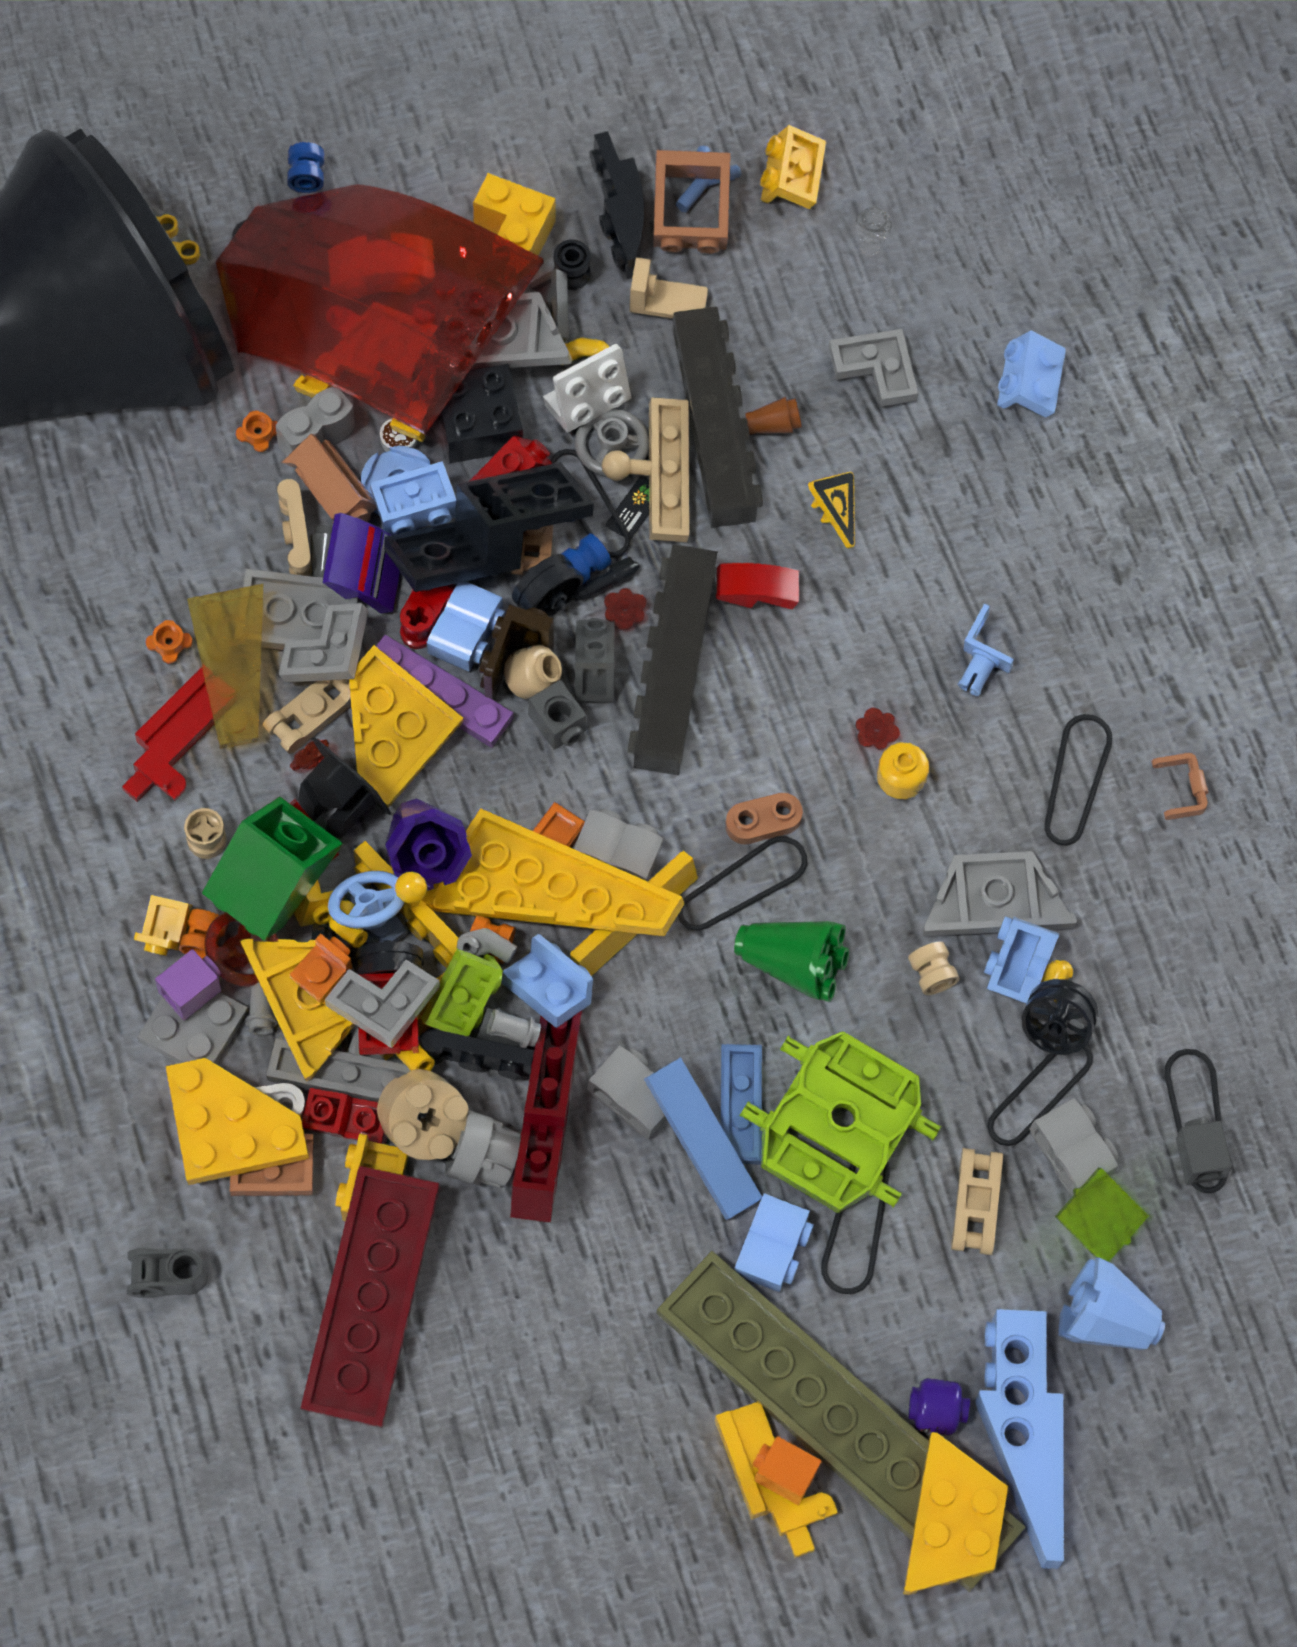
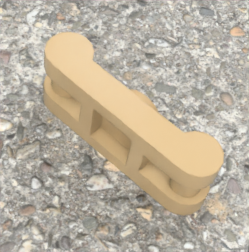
M285 479L279 483L277 493L281 512L289 516V521L282 522L285 545L293 544V549L288 554L289 572L295 575L313 576L300 486L295 480Z
M349 679L315 681L282 709L271 713L264 720L263 728L270 735L276 734L281 740L280 745L288 754L294 753L351 707ZM335 687L340 694L335 699H332L327 692ZM295 720L300 727L292 730L288 724Z
M962 1148L951 1250L964 1251V1248L979 1249L980 1254H993L1003 1153L990 1152V1155L975 1154V1149ZM973 1170L987 1171V1179L972 1177ZM968 1221L983 1223L982 1233L967 1231Z

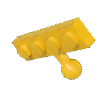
M366 841L353 850L356 865L354 866V871L356 874L367 871H385L393 874L392 868ZM416 872L403 873L395 883V892L404 902L400 912L408 920L406 925L416 938L421 941L424 938L428 940L434 947L432 951L435 957L447 968L457 950L459 938L422 900L427 892L425 879ZM373 883L379 890L392 888L387 884Z

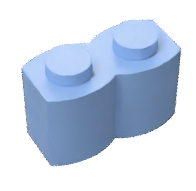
M469 582L458 583L428 638V654L470 672L475 663L481 664L485 651L489 649V643L486 640L493 631L498 616L505 617L506 611L503 610V597Z
M763 1194L734 1270L744 1279L780 1292L783 1283L791 1285L799 1265V1261L794 1260L793 1256L798 1245L806 1247L814 1224L807 1222L810 1211Z

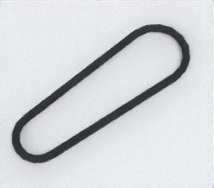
M1082 714L1075 716L1067 722L1063 730L1045 819L1046 835L1052 842L1058 845H1071L1080 839L1112 745V732L1109 725L1095 715ZM1092 720L1104 728L1107 735L1106 745L1077 832L1071 839L1062 840L1052 834L1050 824L1068 734L1076 722Z
M777 836L765 841L683 899L684 906L678 914L680 923L690 930L701 931L796 881L807 867V854L804 847L797 840L787 836ZM777 842H787L799 850L802 864L799 870L791 877L703 924L693 925L684 918L683 909L690 900L768 846Z
M1183 1049L1175 1052L1169 1057L1165 1065L1164 1076L1177 1133H1179L1182 1124L1170 1072L1173 1062L1183 1055H1195L1207 1064L1211 1078L1215 1122L1221 1121L1216 1070L1208 1056L1196 1049ZM1227 1177L1226 1179H1220L1219 1183L1213 1187H1203L1198 1183L1191 1185L1202 1193H1213L1219 1191L1225 1185Z
M889 1162L884 1167L882 1181L888 1185L890 1176ZM850 1163L849 1170L854 1172L856 1166ZM879 1199L867 1275L865 1280L854 1288H842L835 1285L827 1272V1264L842 1212L835 1214L821 1262L823 1279L832 1290L840 1294H855L869 1285L874 1273L885 1206L884 1201Z

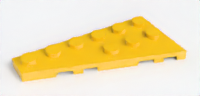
M481 808L466 830L472 856L456 882L444 885L443 882L434 884L435 889L427 891L422 899L435 912L472 916L480 915L490 918L665 936L684 906L682 896Z

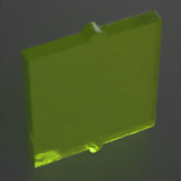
M1100 1167L1094 1171L1080 1188L1073 1189V1196L1055 1216L1095 1258L1099 1257L1108 1262L1124 1244L1129 1245L1131 1243L1130 1237L1149 1217Z

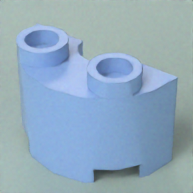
M1005 916L997 939L1003 940L1000 952L991 951L984 970L985 974L991 976L987 989L1027 1004L1032 990L1041 983L1059 933L1016 917L1012 919Z

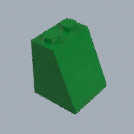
M278 797L241 821L202 894L210 899L219 910L227 912L243 924L249 933L265 941L285 926L343 843L282 797Z

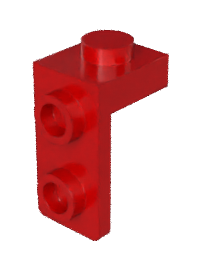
M514 435L469 481L552 464L547 458L550 452L537 439L529 440Z

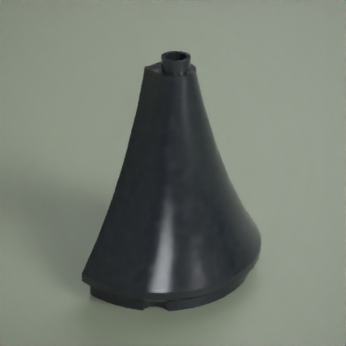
M81 128L66 137L46 129L30 137L0 191V427L85 412L141 407L205 406L215 400L218 393L216 381L234 371L231 358L207 304L195 288L185 263L136 186L108 150L92 134L86 136Z

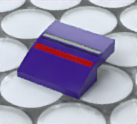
M343 513L335 514L322 583L344 599L358 597L380 614L393 612L400 571L384 550V539L386 536H391V534L353 516Z

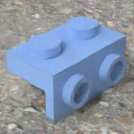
M1032 330L1010 341L1004 352L1005 364L1003 375L998 384L999 397L997 405L1005 409L1018 403L1045 418L1054 414L1066 348Z

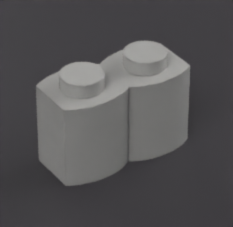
M338 386L330 387L317 393L307 406L298 407L287 412L277 422L276 433L279 449L287 457L310 434H314L320 443L325 439L329 440L332 445L343 441L355 428L352 403Z
M590 810L574 849L648 881L662 849L663 837L659 836L658 831L650 825L638 823L636 826L626 824L621 821L620 815L611 810Z
M619 1046L588 1080L587 1090L604 1106L618 1114L631 1128L649 1140L667 1120L644 1081V1078L654 1072L648 1069V1061L637 1050L630 1048L628 1051Z
M1075 1098L1033 1121L1029 1129L1038 1147L1051 1162L1058 1178L1072 1197L1112 1175L1118 1167L1116 1162L1118 1160V1153L1109 1139H1102L1094 1128L1096 1120L1093 1113L1086 1105L1083 1104L1081 1106Z

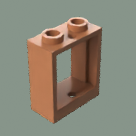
M657 150L653 247H661V250L666 252H679L683 248H697L699 252L707 254L717 253L720 249H727L730 153ZM665 177L720 179L718 228L663 226Z

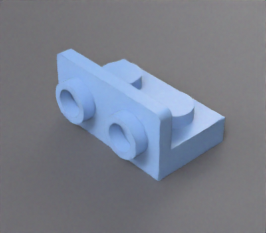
M443 461L370 482V490L382 522V530L391 535L414 531L429 525L446 524L455 518L456 497Z
M540 934L532 938L531 952L502 972L501 983L555 1028L591 1004L593 978L588 970L581 965H577L555 943H550Z

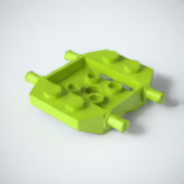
M844 1031L816 1042L815 1045L811 1044L809 1048L788 1035L780 1051L797 1059L802 1065L776 1110H771L769 1114L749 1101L740 1114V1117L760 1127V1130L763 1131L761 1168L836 1213L842 1212L868 1195L871 1197L874 1195L894 1208L902 1192L881 1181L883 1177L880 1175L907 1128L910 1130L913 1128L931 1139V1141L934 1140L941 1126L921 1115L923 1110L920 1109L919 1076ZM837 1108L847 1109L853 1116V1124L847 1127L837 1125L832 1119V1112ZM789 1127L806 1138L811 1139L843 1160L859 1168L857 1174L787 1133Z

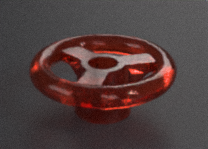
M224 912L217 916L207 929L204 940L205 954L218 967L221 972L220 977L239 986L256 985L259 982L255 973L241 974L235 972L243 969L247 964L250 965L245 952L241 954L236 949V946H239L243 950L240 941L251 939V933L245 929L243 924L239 922L237 935L226 940L220 947L217 948L216 946L220 930L225 925L237 921L227 912ZM273 934L266 941L278 942L277 934Z

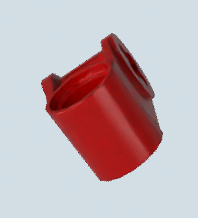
M450 584L419 592H414L412 589L408 600L400 612V637L406 646L413 649L427 647L428 638L437 620L443 613L456 585Z

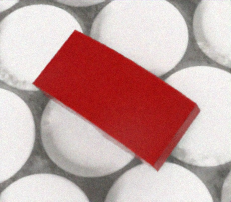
M759 563L719 564L717 567V600L752 608L757 601L793 610L799 603V570Z
M315 1088L309 1089L302 1118L303 1129L358 1141L359 1133L368 1135L369 1141L385 1145L388 1139L378 1119V1102L352 1098L348 1094Z

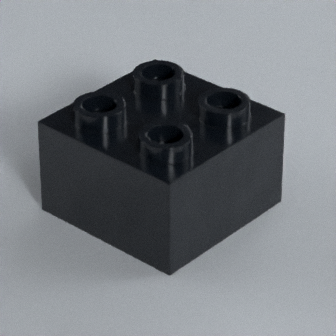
M509 364L434 377L435 399L449 464L494 456L514 435L523 438V427Z

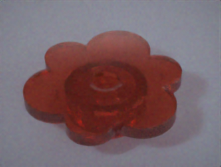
M623 588L619 591V594L612 592L605 596L604 605L607 608L605 618L610 622L615 621V625L619 629L628 630L633 626L634 622L640 623L644 620L643 610L646 607V599L643 595L632 594L629 588Z
M878 708L867 709L864 718H859L855 724L856 729L859 731L857 737L859 744L863 747L874 745L876 749L884 750L888 743L895 742L899 738L900 731L894 725V716L891 713L883 714Z
M326 739L320 741L326 747L329 746V742ZM311 741L304 749L294 755L295 759L291 762L290 768L293 771L300 768L313 769L323 760L324 756L314 742Z

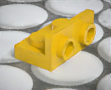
M788 125L779 134L773 135L768 141L765 150L768 160L760 180V186L763 187L761 201L769 203L779 196L807 209L814 206L817 202L826 141L791 125Z

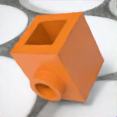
M777 1436L771 1447L765 1443L763 1444L752 1466L759 1469L755 1482L799 1506L822 1460Z

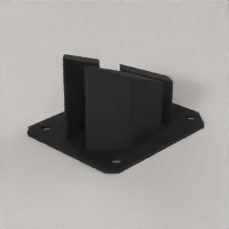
M315 737L311 738L324 758L300 784L298 801L313 821L327 807L338 808L327 820L325 831L333 837L341 839L373 803L386 814H391L378 792L364 778Z

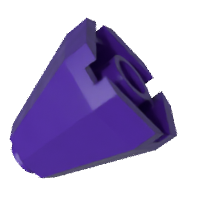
M417 798L401 803L393 815L385 844L393 874L399 877L406 872H416L425 879L427 891L435 889L433 885L443 882L444 885L456 882L472 856L462 821Z

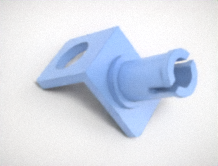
M987 604L983 605L964 640L963 651L971 654L973 658L957 684L962 690L967 692L972 680L975 679L970 688V694L974 696H980L981 690L993 668H999L1010 673L1013 667V659L976 640L989 616L990 606Z

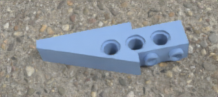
M997 1309L992 1322H986L985 1347H992V1363L986 1362L985 1387L992 1388V1391L980 1390L975 1399V1404L1041 1568L1059 1569L1064 1561L1063 1394L1047 1393L1046 1311ZM1008 1348L1019 1349L1025 1356V1362L1021 1364L1010 1362L1006 1358L1004 1351ZM1011 1388L1018 1389L1023 1393L1025 1403L1020 1405L1011 1404L1006 1399L1004 1391ZM1010 1429L1020 1431L1025 1438V1444L1022 1446L1011 1445L1005 1439L1004 1432Z

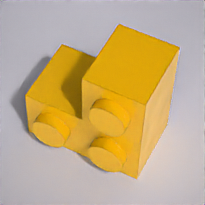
M488 173L473 201V217L475 226L497 234L492 244L493 268L527 280L556 222V198Z

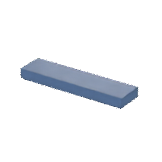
M681 1057L644 1078L725 1220L732 1218L761 1200L762 1196Z

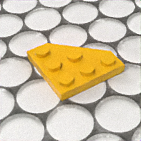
M373 645L358 662L355 679H349L357 773L378 792L387 808H389L463 723L464 718Z
M207 1058L165 1066L188 1185L309 1159L302 1120L297 1113Z

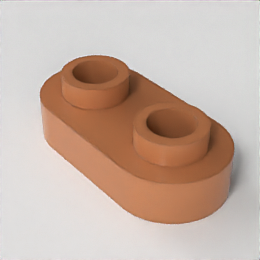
M777 793L738 803L727 813L726 832L733 841L739 844H751L790 834L801 823L802 805L795 796L788 793ZM786 807L790 810V813L780 815L776 809ZM748 816L753 822L744 825L740 823L739 818Z

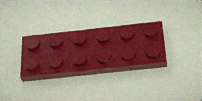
M359 1166L300 1407L302 1411L383 1428L440 1189L439 1183Z

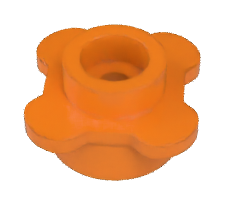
M251 411L244 418L242 427L236 429V438L240 442L246 441L253 445L255 451L264 452L269 448V442L273 436H277V421H272L263 412ZM261 429L262 432L257 434L255 433V430Z
M172 620L163 621L154 629L153 634L146 638L147 649L159 653L162 656L163 662L168 664L176 662L178 654L183 649L189 648L192 645L191 635L183 633L182 629ZM167 639H171L173 641L171 644L165 643Z

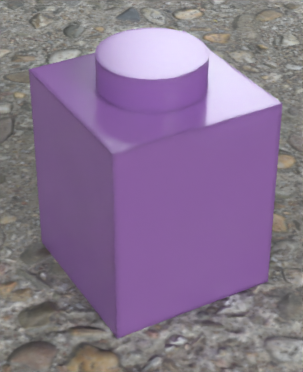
M193 949L155 978L158 993L183 1021L221 992L218 978L221 975L220 970L208 956L201 959Z

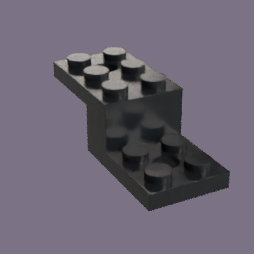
M561 462L457 484L455 522L386 536L384 539V550L414 592L428 591L433 588L464 583L491 575H500L504 572L521 569L523 531L537 530L545 526L593 516L594 503Z

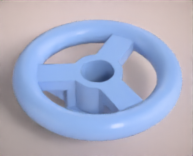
M367 871L347 878L331 893L328 901L329 914L334 921L345 927L368 930L381 927L395 916L404 905V902L395 892V883L398 877L385 871ZM383 883L392 888L375 891L373 889H365L362 885ZM349 892L355 897L356 904L347 915L340 909V902Z

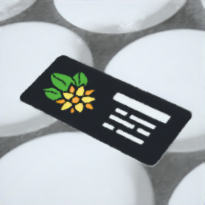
M643 476L638 478L616 509L631 539L649 515V479ZM611 516L605 526L624 537L615 519Z

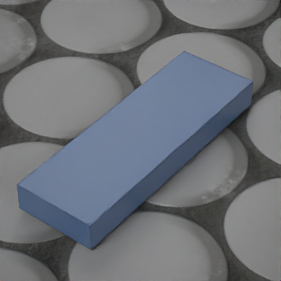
M722 1044L720 1125L743 1164L761 1165L760 1127L740 1117V1114L748 1101L762 1110V1045Z

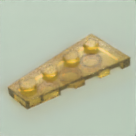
M263 584L187 598L219 748L223 749L258 742Z

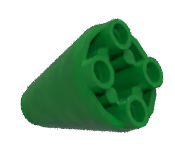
M830 921L752 923L750 926L743 924L737 932L734 943V953L737 956H741L743 961L810 998L827 1002L833 999L836 989L835 978L838 970H845L850 951L848 947L843 946L846 926Z

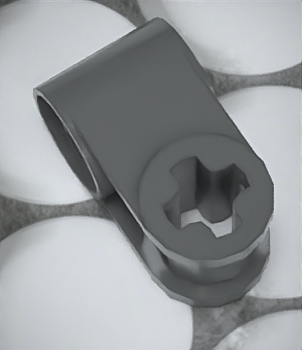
M140 1248L128 1252L127 1260L131 1262V1284L127 1286V1294L129 1296L153 1298L162 1295H192L201 1291L207 1283V1269L201 1257L192 1249L158 1250ZM187 1264L197 1266L195 1274L189 1279H179L177 1277V1273L182 1266Z

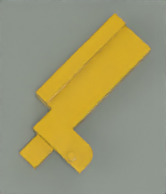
M759 1402L717 1414L715 1416V1423L751 1520L771 1513L779 1536L786 1535L794 1558L814 1552L815 1548L806 1525L838 1514L832 1497L826 1493H817L803 1498L798 1506L755 1482L759 1469L752 1466L763 1444L765 1443L771 1447L775 1440L764 1409Z

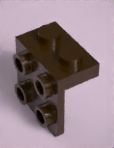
M512 605L508 606L505 617L498 616L492 633V638L496 639L492 651H485L479 672L483 673L480 688L485 689V697L495 700L504 676L505 662L512 652L535 645H543L553 652L554 618L549 617L547 613L536 608L525 610Z

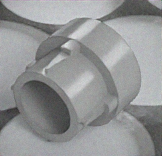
M468 1110L465 1130L461 1131L457 1147L447 1157L444 1171L445 1176L469 1184L480 1185L481 1182L499 1188L500 1185L505 1186L517 1160L521 1133L504 1127L502 1122L493 1120L491 1117Z

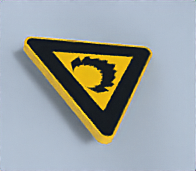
M850 471L809 482L808 488L814 496L811 507L817 508L820 506L824 512L821 522H830L846 548L854 547L853 473Z

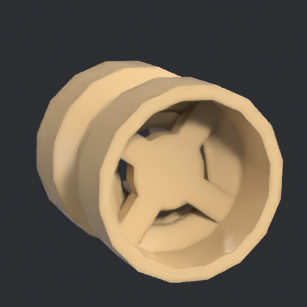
M200 808L190 813L185 820L184 831L189 850L195 856L202 859L218 856L226 846L227 838L222 817L216 811L209 808Z
M944 942L927 944L912 952L908 957L912 969L917 971L921 977L919 985L924 995H933L945 991L960 980L956 968L948 962L949 952Z

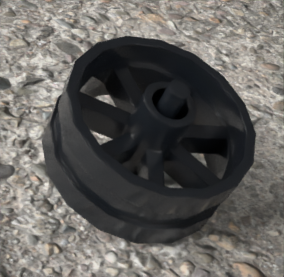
M552 555L536 566L531 567L521 578L513 590L512 601L519 608L525 610L536 608L544 611L551 617L560 610H564L567 604L576 596L584 582L583 576L577 569L572 567L571 562L565 555Z
M385 940L383 942L363 945L352 952V964L355 969L354 972L357 974L396 973L406 959L424 970L422 968L424 964L423 949L407 942Z
M1066 979L1047 980L1041 982L1032 990L1021 1017L1022 1029L1029 1041L1041 1050L1058 1055H1069L1079 1052L1090 1040L1099 1017L1098 1006L1091 993L1080 984ZM1041 1001L1047 1009L1033 1007V1005ZM1084 1017L1087 1022V1026L1083 1025L1075 1019ZM1038 1019H1043V1020H1048V1021L1043 1025L1042 1023H1040V1022L1038 1021ZM1067 1028L1076 1032V1034H1068Z

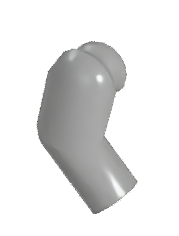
M488 928L467 932L461 935L457 941L458 949L478 957L491 953L506 963L511 960L517 950L516 945Z

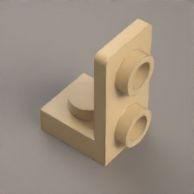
M636 257L630 289L629 312L693 322L703 321L708 295L707 287L657 280V275L650 274L651 260Z

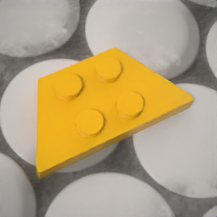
M244 939L240 941L241 946L305 1082H307L319 1071L355 1024L328 1008L325 1000L320 1004L290 979L289 974L316 945L315 940L297 942L295 940L278 939V942H257L253 939Z
M935 1432L930 1434L903 1590V1594L906 1595L915 1594L920 1590L938 1585L952 1584L967 1577L974 1578L992 1573L996 1564L1008 1486Z

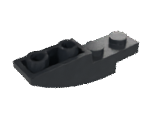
M606 131L594 135V150L589 151L594 171H600L603 177L601 187L605 199L603 214L599 215V222L603 235L605 237L610 236L613 242L611 253L616 267L622 266L626 278L630 279L633 278L636 257L640 258L644 221L643 190L634 157L620 161L609 132Z

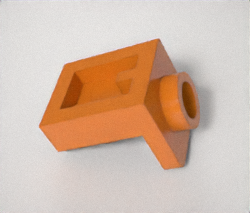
M319 934L315 939L316 945L289 976L291 980L321 1004L348 969H352V962L348 956L351 951L345 944L334 936L328 940L325 936Z

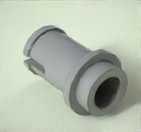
M254 982L249 988L250 1016H247L245 1023L249 1027V1032L253 1035H270L273 1033V1028L277 1026V1020L259 982Z
M496 1009L491 1013L487 1025V1034L518 1042L521 1048H526L527 1045L534 1047L541 1030V1024L536 1023L533 1017H528L525 1020L499 1012Z

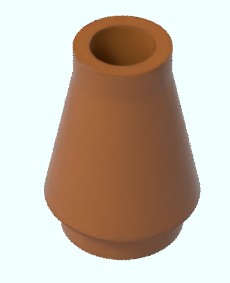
M783 397L759 409L745 413L750 435L756 433H793V429L802 428L796 398L787 400L786 397Z

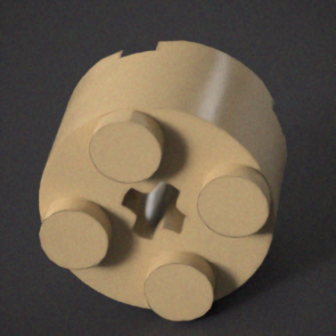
M416 1069L409 1071V1073L398 1079L394 1078L386 1085L378 1101L377 1114L385 1135L402 1152L416 1159L432 1160L447 1158L457 1147L461 1131L465 1130L469 1108L460 1092L440 1075L432 1071ZM419 1113H427L426 1117H421L420 1120L417 1119Z

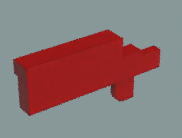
M202 666L135 733L137 743L147 751L133 764L136 773L122 786V789L136 802L154 785L176 801L186 790V780L173 766L237 702L236 694L214 677L213 673L205 666Z

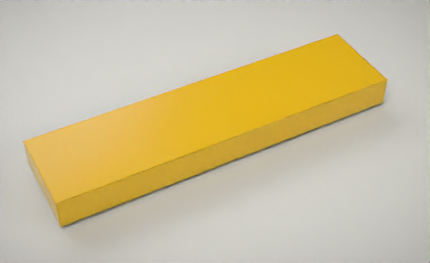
M685 851L680 852L648 882L680 896L698 879L693 858ZM596 929L570 952L571 960L577 965L585 967L592 976L638 933Z

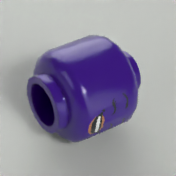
M925 1378L920 1382L919 1387H912L908 1420H914L918 1431L953 1435L958 1429L959 1422L967 1423L970 1398L962 1397V1388L957 1382Z

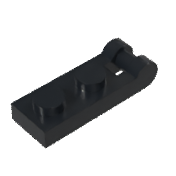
M433 1029L426 1031L421 1038V1047L433 1058L434 1065L441 1063L443 1060L458 1062L460 1067L471 1071H481L482 1068L496 1070L499 1075L509 1079H521L522 1076L530 1077L534 1050Z

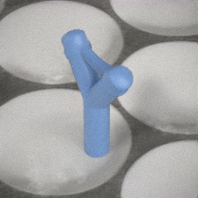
M700 146L697 152H710V148ZM738 165L730 166V181L741 176V169ZM696 178L676 201V207L686 213L707 187L719 184L720 179Z

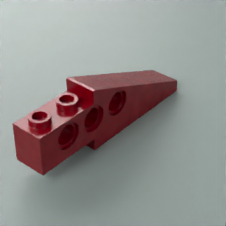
M583 1010L557 1028L540 1015L539 1024H541V1030L535 1045L524 1109L523 1127L512 1186L510 1218L551 1223L559 1169L561 1167Z

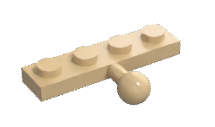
M651 397L649 403V460L630 459L626 453L618 450L609 452L602 460V471L611 480L620 481L629 474L649 476V540L687 542L689 538L688 400Z

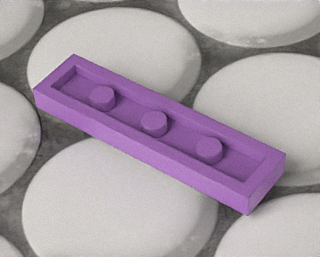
M384 635L376 645L384 654L464 718L463 723L458 728L487 746L493 748L513 720L512 711L491 698L485 697L481 692L389 636Z

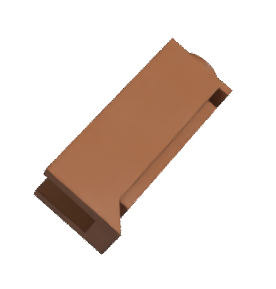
M310 434L281 462L296 468V473L332 520H334L335 514L343 513L368 522L371 514L377 509L372 496L329 440L325 439L320 443L314 434Z

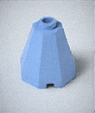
M1099 1257L1095 1258V1260L1089 1259L1069 1290L1068 1294L1073 1296L1071 1307L1064 1304L1061 1310L1058 1336L1075 1343L1138 1350L1148 1349L1150 1344L1156 1345L1165 1329V1323L1162 1322V1311L1114 1264Z

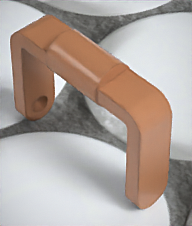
M1184 753L1165 756L1151 761L1153 768L1188 764V776L1197 805L1169 809L1164 812L1166 820L1201 815L1205 812L1208 788L1204 772L1199 769L1198 761L1194 754Z

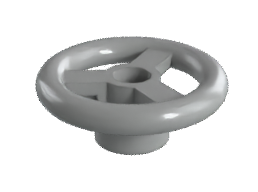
M612 409L589 421L587 424L581 425L575 435V450L580 461L592 472L605 476L602 471V460L609 452L621 451L624 448H638L636 454L631 458L637 460H645L649 452V435L644 424L633 414L620 409ZM626 424H628L636 432L637 435H629ZM592 428L597 432L598 442L601 445V451L596 460L591 457L586 447V438ZM611 437H614V438H616V439H618V440H617V441H608L607 439H608V438H611Z

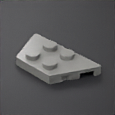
M540 292L468 297L459 311L458 319L451 324L444 336L447 341L440 351L436 373L469 371L509 364V368L572 364V357Z
M1032 851L954 855L925 923L923 936L999 933L1005 916L1012 919L1016 917L1049 930L1075 929L1077 921L1073 912L1069 913L1059 898V891L1052 880L1044 875L1042 865Z

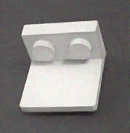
M614 344L553 377L555 390L543 396L545 407L567 433L581 425L587 424L589 421L613 408L619 407L621 404L632 399L622 349L618 344Z

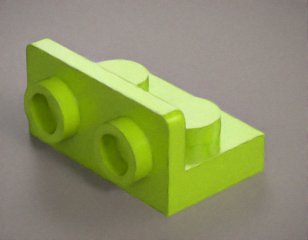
M457 948L439 982V989L432 996L421 1017L424 1024L441 1031L469 1036L472 1029H476L480 1025L484 1015V1006L490 995L495 994L501 985L503 970L495 957L486 954L484 958Z

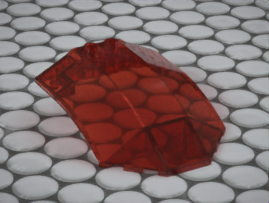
M354 184L256 206L216 260V267L238 354L242 352L257 356L309 375L426 434L543 265L544 259L466 218L426 201L383 188Z

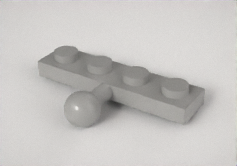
M355 1025L350 1031L352 1037L348 1053L335 1050L314 1077L305 1082L287 1041L276 1038L266 1077L267 1081L289 1083L305 1089L315 1088L348 1094L352 1098L378 1102L386 1085L394 1078L398 1079L409 1073L410 1070L405 1064L359 1055L358 1026Z

